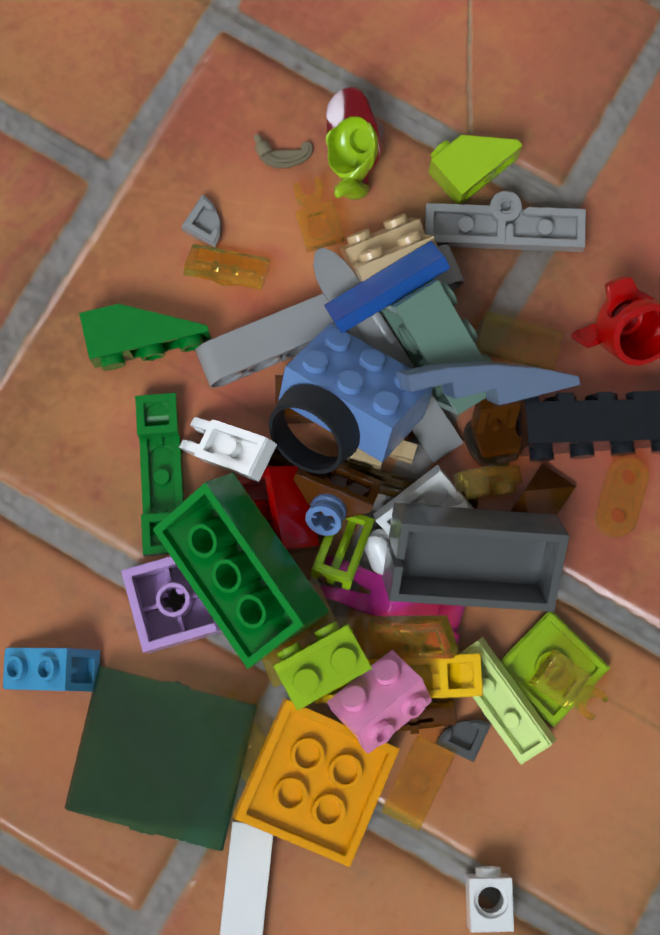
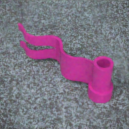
M327 555L324 564L332 566L335 557ZM343 560L339 570L347 572L350 562ZM358 566L353 580L370 590V595L338 587L311 584L321 597L425 632V642L446 650L456 651L461 636L457 632L466 606L389 601L382 579L383 575L371 572Z

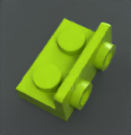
M335 620L315 631L314 634L317 640L302 648L298 641L276 653L280 661L273 664V667L297 711L372 669L349 624L346 623L340 627Z

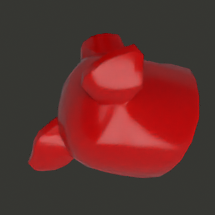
M630 276L615 278L605 284L606 300L597 312L596 322L574 331L571 334V338L586 348L600 344L606 351L627 365L641 366L659 359L660 301L639 290Z

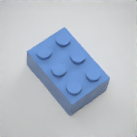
M330 323L285 366L278 401H280L283 394L289 388L300 384L318 386L331 392L350 409L357 421L360 430L358 448L383 463L425 416L433 387L414 392H408L400 388L397 371L411 368L348 332L341 333L337 326ZM291 408L330 431L326 424L315 415L302 409Z

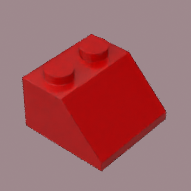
M266 467L259 482L244 476L238 477L237 479L289 554L319 546L317 533L310 529L305 520L310 506L294 481L298 467Z

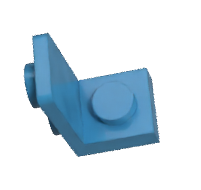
M6 648L3 688L10 690L98 692L100 650Z

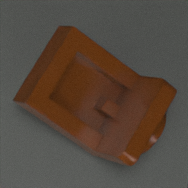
M487 398L475 404L471 428L482 457L486 458L520 451L521 442L515 429L521 406L520 400L497 405L487 401Z

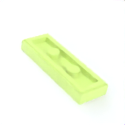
M481 637L459 653L481 654L483 696H475L473 699L522 765L553 745L557 739L488 643Z

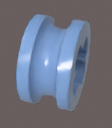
M320 494L312 500L305 520L312 531L320 535L331 536L338 533L341 529L347 509L342 500L335 495Z

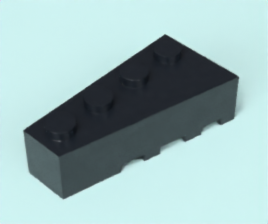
M660 391L629 392L625 394L626 400H618V394L613 392H597L585 396V400L577 401L574 392L557 393L554 397L546 398L544 401H539V395L520 400L521 406L516 421V431L521 442L518 457L529 456L530 462H545L554 460V454L570 453V459H587L595 457L594 451L610 450L611 456L619 457L633 455L636 453L635 449L651 448V453L660 454Z

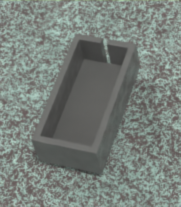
M394 503L389 531L391 545H387L382 576L389 601L554 612L569 541V534L557 515Z

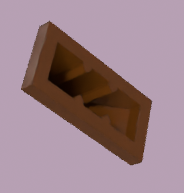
M342 464L335 470L325 474L310 473L298 468L294 477L296 485L309 506L312 500L320 494H331L341 499L347 509L345 519L371 512L383 481Z
M541 464L510 511L557 515L576 486L544 464Z

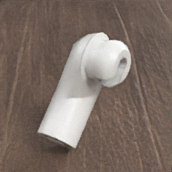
M375 529L370 533L364 550L373 571L383 575L386 550L390 540L389 535L384 530Z

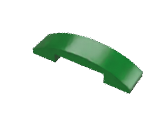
M176 393L135 396L137 436L140 447L143 556L169 555L153 531V528L184 501Z

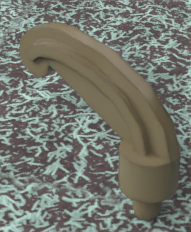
M260 134L254 135V140L257 144L254 149L260 160L265 165L276 169L300 165L307 161L312 154L313 148L309 142L302 143L301 150L273 151L268 140L263 141Z

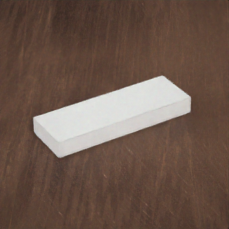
M232 821L220 935H263L274 835L240 821Z

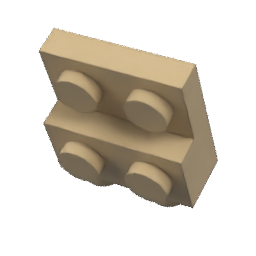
M401 214L384 221L385 229L372 234L369 229H364L346 237L348 244L339 248L344 261L352 269L359 281H365L429 241H432L438 248L434 236L425 234L420 219L413 217L408 219L406 214Z

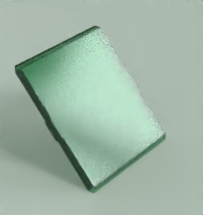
M98 665L64 808L71 812L127 826L130 830L138 831L141 834L152 836L157 834L201 847L223 851L257 705L193 689L191 686L182 684L179 681H161Z

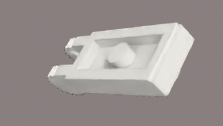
M198 417L193 418L190 425L197 432L204 434L200 444L183 439L179 446L180 449L199 458L203 462L252 480L260 481L277 446L275 442L267 437L213 419L210 422Z

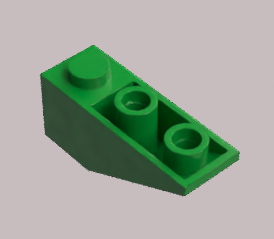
M122 304L79 313L89 360L95 368L102 367V370L105 371L122 368L126 365L125 361L140 357L142 361L157 360L164 357L166 351L180 348L181 352L195 351L198 346L211 340L207 325Z

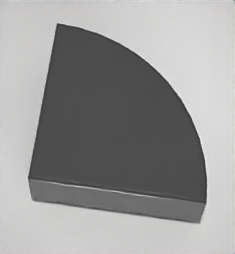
M480 720L457 722L456 726H450L444 730L435 744L474 762L491 724Z

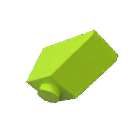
M460 135L453 142L445 140L433 150L430 155L432 159L428 173L455 204H464L516 162L523 145L518 139Z

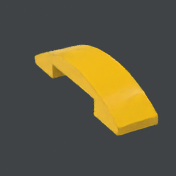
M480 653L401 658L423 679L430 698L483 696ZM367 659V660H368L369 664L372 666L373 664H375V663H376L378 660H380V659ZM353 680L315 701V704L327 703Z

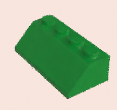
M234 473L205 482L153 528V531L247 669L303 633L330 612Z

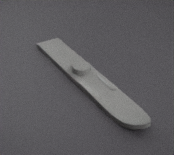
M322 247L314 253L313 267L315 277L328 302L360 284L352 269L335 252ZM380 312L347 330L349 334L407 367L415 368ZM431 393L425 416L412 429V432L434 463L462 445L463 441Z

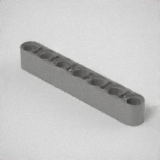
M449 245L438 246V249L445 256L450 268L434 278V280H439L441 284L445 282L454 291L461 287L465 280ZM320 294L198 346L195 352L211 388L222 387L293 358L330 323L336 326L324 306L328 303L325 295ZM379 311L380 314L382 315V317H383L384 320H385L386 318L384 317L382 311Z

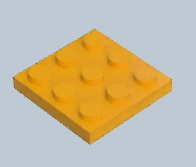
M283 698L234 811L233 818L350 867L400 749L385 743L375 748L372 752L366 753L357 737L345 724L306 707L297 711L292 701Z

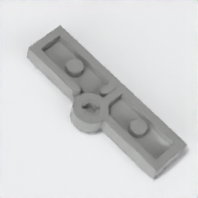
M510 191L497 193L492 198L490 205L426 203L425 234L434 236L437 246L449 245V247L567 252H583L585 249L586 209L546 207L522 209L521 200Z

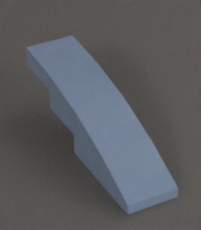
M487 361L439 363L397 371L400 388L408 392L442 385L443 393L454 399L485 392L487 401L497 405L580 385L578 376L515 363Z

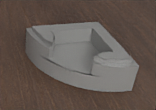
M202 195L181 228L186 234L216 251L221 239V222L212 202Z

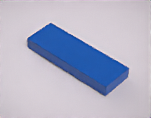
M429 241L324 306L339 331L344 333L446 272L450 266L440 250L432 241Z

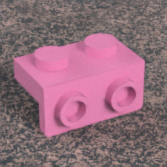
M393 650L373 664L371 670L357 677L327 701L331 711L357 737L366 753H370L378 746L388 742L398 729L409 720L418 717L425 707L431 703V698L423 679Z

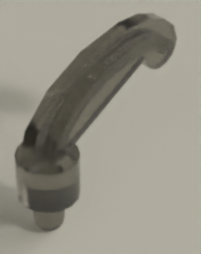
M471 421L466 424L463 433L464 442L469 454L477 464L488 470H497L508 467L509 462L518 460L519 455L517 453L482 457L471 428Z

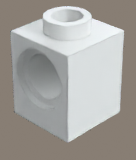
M478 866L475 867V874H465L467 927L470 932H514L512 878L507 873H501V867ZM495 887L500 892L498 904L490 909L480 907L478 904L480 892L484 888Z

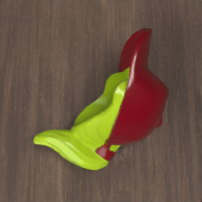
M347 87L337 92L331 98L327 107L326 143L328 146V163L330 168L342 179L339 184L334 186L335 197L359 200L365 198L369 193V175L378 166L384 154L385 134L383 125L374 117L365 94L356 87Z

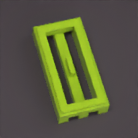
M362 514L346 518L349 521L332 566L325 565L324 562L335 534L324 537L310 577L318 579L319 575L327 577V583L334 585V582L338 581L343 583L341 588L350 590L375 521L374 518ZM356 524L363 525V530L347 572L339 570Z

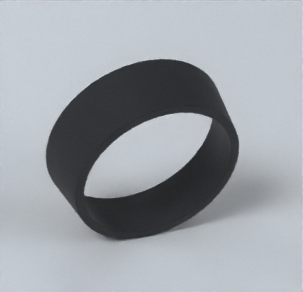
M300 384L289 388L283 394L269 419L270 436L272 441L277 444L276 448L293 465L310 473L325 474L335 470L356 452L360 443L359 426L350 409L337 396L318 386ZM284 409H302L324 422L336 439L338 457L321 455L302 444L290 430L284 416Z

